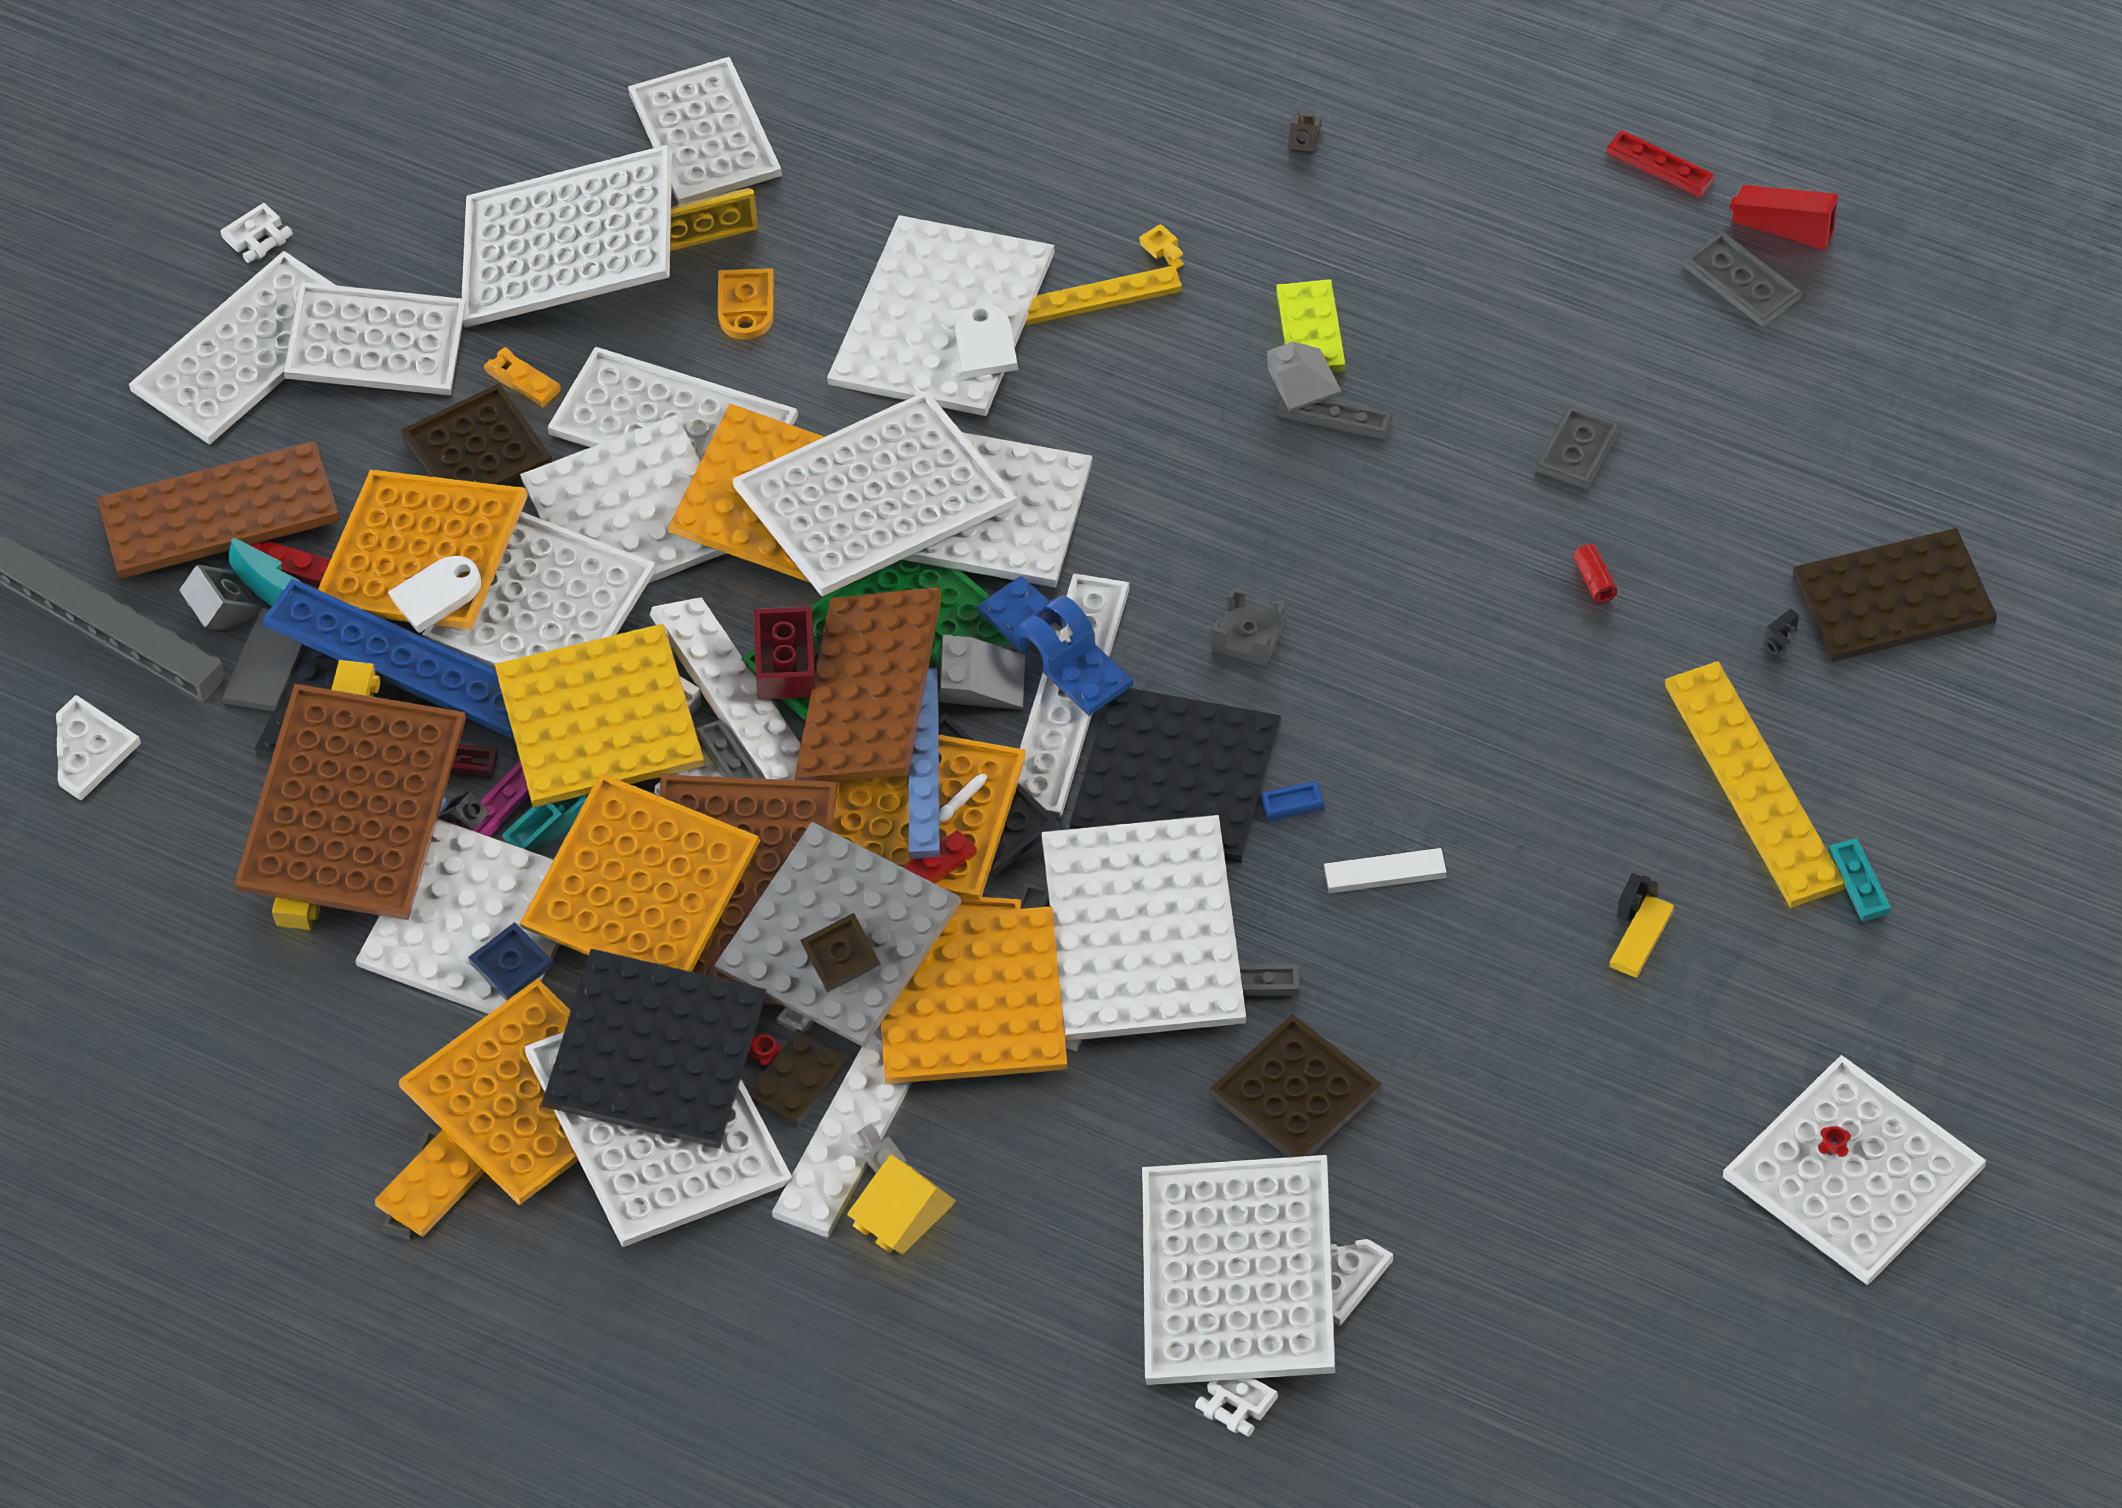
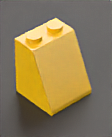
M890 1154L847 1215L855 1220L852 1226L861 1233L868 1236L871 1232L878 1237L875 1243L885 1251L891 1253L894 1249L904 1254L953 1206L956 1200L911 1166Z

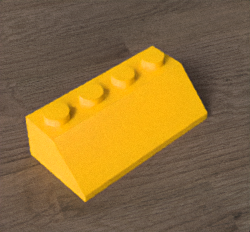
M753 189L735 190L672 206L670 251L757 230L758 220Z

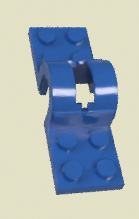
M1020 576L977 606V611L1024 655L1029 653V640H1031L1042 655L1043 673L1088 716L1133 686V679L1095 644V633L1089 619L1083 610L1069 597L1060 596L1048 601L1023 576ZM1056 623L1063 629L1068 624L1073 632V635L1069 637L1071 642L1067 643L1066 640L1061 642L1050 625Z

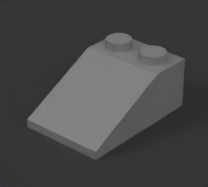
M943 635L938 649V702L1022 710L1025 655L972 637Z

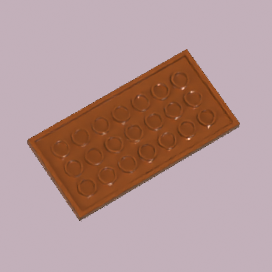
M316 441L97 498L119 579L230 550L233 538L251 545L340 521Z
M939 587L830 598L815 672V689L811 692L794 777L795 780L839 782L909 775L942 597Z

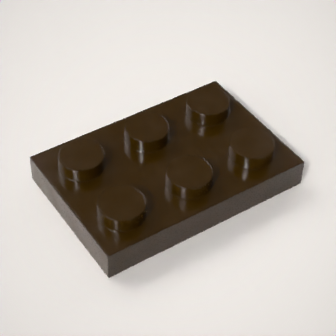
M797 1029L748 1093L754 1105L798 1128L847 1065L848 1055Z

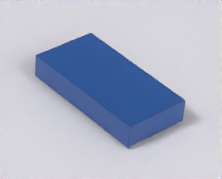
M1317 781L1260 793V800L1268 822L1325 810V803Z

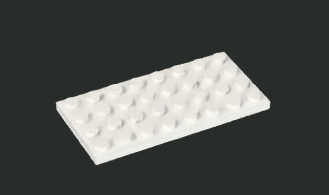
M283 251L129 384L131 392L210 445L285 379L284 370L300 283L335 284Z
M595 347L547 428L549 435L587 447H593L671 416L678 415L701 462L729 403L793 425L796 421L798 411L796 408Z

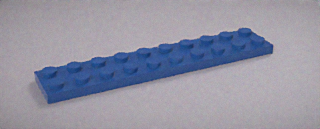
M293 578L262 619L264 627L332 658L373 664L376 676H379L381 680L445 709L465 712L467 719L514 740L496 670Z

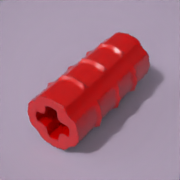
M1593 544L1580 546L1573 553V559L1583 577V581L1589 589L1588 592L1591 593L1597 603H1605L1612 600L1618 593L1617 587L1613 581V576L1610 575L1607 565H1605L1602 559V555L1599 554L1596 546Z

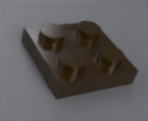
M854 913L800 940L827 993L881 965Z

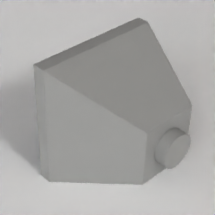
M1291 342L1267 351L1268 370L1289 413L1341 394V389L1320 348Z

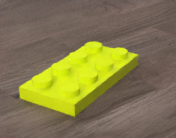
M1331 279L1276 285L1285 344L1297 342L1320 348L1331 372L1345 371V358Z

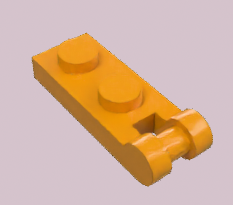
M506 347L497 352V357L494 360L490 359L484 364V369L490 376L541 408H544L561 392L559 383L514 356ZM504 365L508 366L506 370L501 367Z

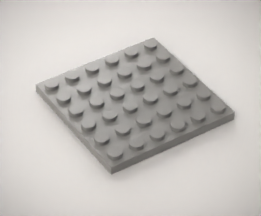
M811 822L714 966L717 971L742 984L766 989V996L865 1048L962 901L960 896ZM854 913L881 965L827 993L800 940Z

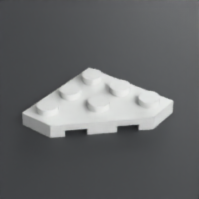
M75 695L56 713L58 782L60 787L79 800H82L141 744L139 736Z
M1368 1239L1357 1240L1353 1245L1337 1247V1244L1331 1245L1334 1323L1341 1326L1393 1262V1253Z

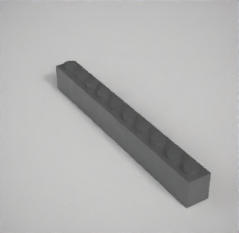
M6 536L0 539V583L203 703L226 680L223 664L215 655L204 653L193 642H186L180 639L172 630H165L156 625L150 617L139 615L125 603L120 604L107 592L96 590L85 579H78L72 576L64 567L60 565L55 566L48 562L42 554L31 552L21 542L17 540L12 541Z

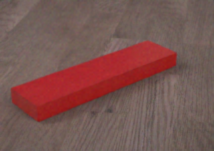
M1622 129L1607 146L1608 154L1698 197L1704 194L1715 178L1714 173Z

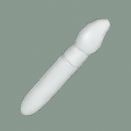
M980 774L973 778L947 805L940 809V823L950 819L954 812L984 785L987 779L986 774Z

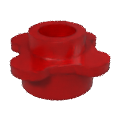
M762 1034L753 1040L748 1057L759 1060L762 1066H769L772 1059L783 1047L781 1043H776L772 1036Z
M1839 1126L1825 1127L1821 1130L1822 1142L1818 1145V1151L1821 1154L1831 1153L1837 1154L1839 1157H1845L1849 1151L1847 1142L1850 1141L1851 1134Z

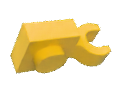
M1162 224L1139 237L1140 245L1156 259L1164 256L1170 266L1175 265L1176 270L1184 265V262L1179 259L1183 256V252L1178 248V239Z

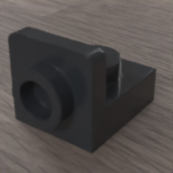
M1789 609L1766 627L1764 644L1772 654L1778 655L1782 660L1789 657L1790 641L1798 632L1799 615L1793 609Z
M468 791L452 799L440 812L438 819L449 823L455 822L456 824L462 821L472 831L489 814V811L472 791Z
M1631 873L1619 899L1617 917L1628 921L1632 911L1639 910L1642 900L1645 899L1647 894L1658 898L1660 884L1650 877Z

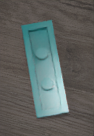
M1854 838L1830 845L1828 853L1842 875L1845 888L1861 921L1866 922L1890 915L1891 906L1858 839Z

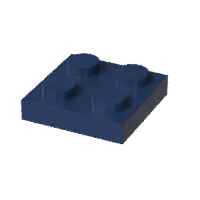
M515 922L468 957L469 963L506 1001L554 966L553 960Z

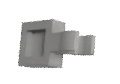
M872 1124L863 1127L856 1133L869 1150L862 1156L875 1174L890 1154L904 1163L907 1161L889 1136L880 1140L879 1133Z

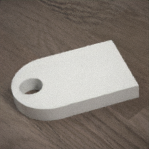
M988 304L975 305L967 308L957 317L955 321V335L963 379L1018 370L1010 320L1002 309ZM979 316L987 317V319L984 321L974 320L976 317Z
M450 556L440 559L388 593L411 625L420 633L471 601L481 587V576L477 566L470 559L462 556ZM462 572H470L468 576L464 578H458L459 574H461Z

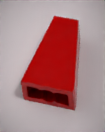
M1743 185L1739 194L1733 195L1729 209L1733 210L1732 222L1826 250L1835 232L1839 195L1825 192Z

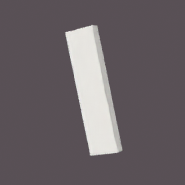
M1441 848L1324 864L1329 894L1446 878V868Z

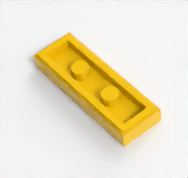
M1647 894L1611 958L1609 967L1637 978L1674 912V905Z

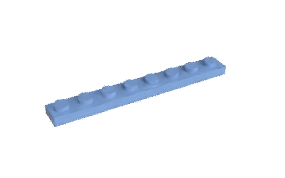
M937 668L928 669L909 770L910 859L940 857Z

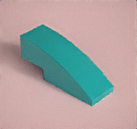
M236 538L231 540L229 564L242 582L269 605L272 606L292 578L300 581L281 571V561Z
M583 795L532 807L505 831L502 837L509 844L531 852L569 830L587 797Z

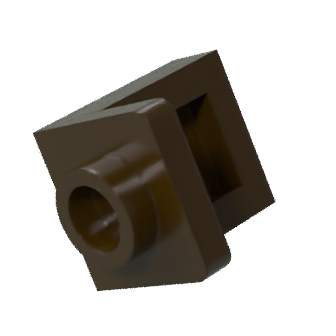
M1308 111L1295 114L1290 123L1289 149L1314 152L1317 134L1322 124V117L1315 116V113Z

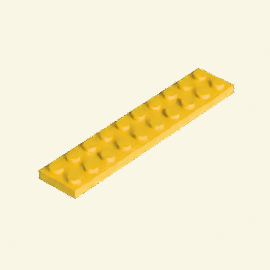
M1719 661L1665 679L1667 691L1790 908L1844 890L1845 882Z

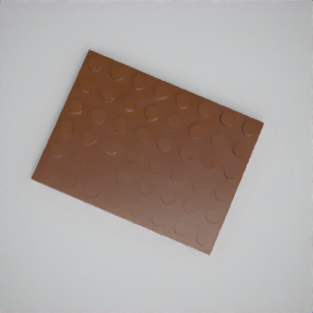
M294 684L234 882L235 891L409 920L465 724V712Z
M661 774L660 797L757 835L760 839L750 862L692 972L740 983L717 971L714 965L811 822L833 832L838 792L837 782ZM767 996L765 997L764 1004L782 1005Z

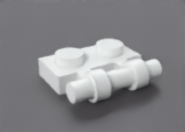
M262 203L220 230L222 238L238 253L246 247L249 249L243 254V258L247 263L255 259L260 260L266 256L267 251L275 246L280 247L286 243L287 238L293 235L292 230L288 226L281 230L277 229V227L282 225L281 219L265 203ZM266 234L269 236L267 239H265V240L262 241L261 243H259V242L257 241V240H259L260 238H262L263 236H265Z
M1254 1378L1210 1381L1207 1388L1208 1392L1214 1395L1213 1398L1209 1401L1204 1397H1200L1195 1407L1203 1411L1204 1416L1212 1421L1217 1419L1226 1424L1228 1430L1236 1434L1240 1432L1249 1437L1254 1430V1425L1247 1422L1246 1419L1250 1415L1260 1421L1276 1401L1278 1395L1276 1390ZM1226 1402L1237 1408L1233 1414L1222 1408Z

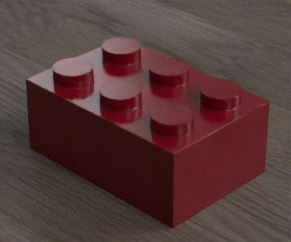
M812 607L754 609L757 699L811 697V692L815 689Z

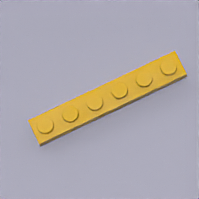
M1174 265L1036 295V298H1033L1029 307V315L1024 326L1182 292V284Z

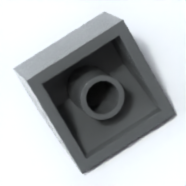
M196 565L179 589L186 599V604L193 609L199 618V623L208 630L228 631L258 616L261 608H264L254 592L242 582L234 570Z

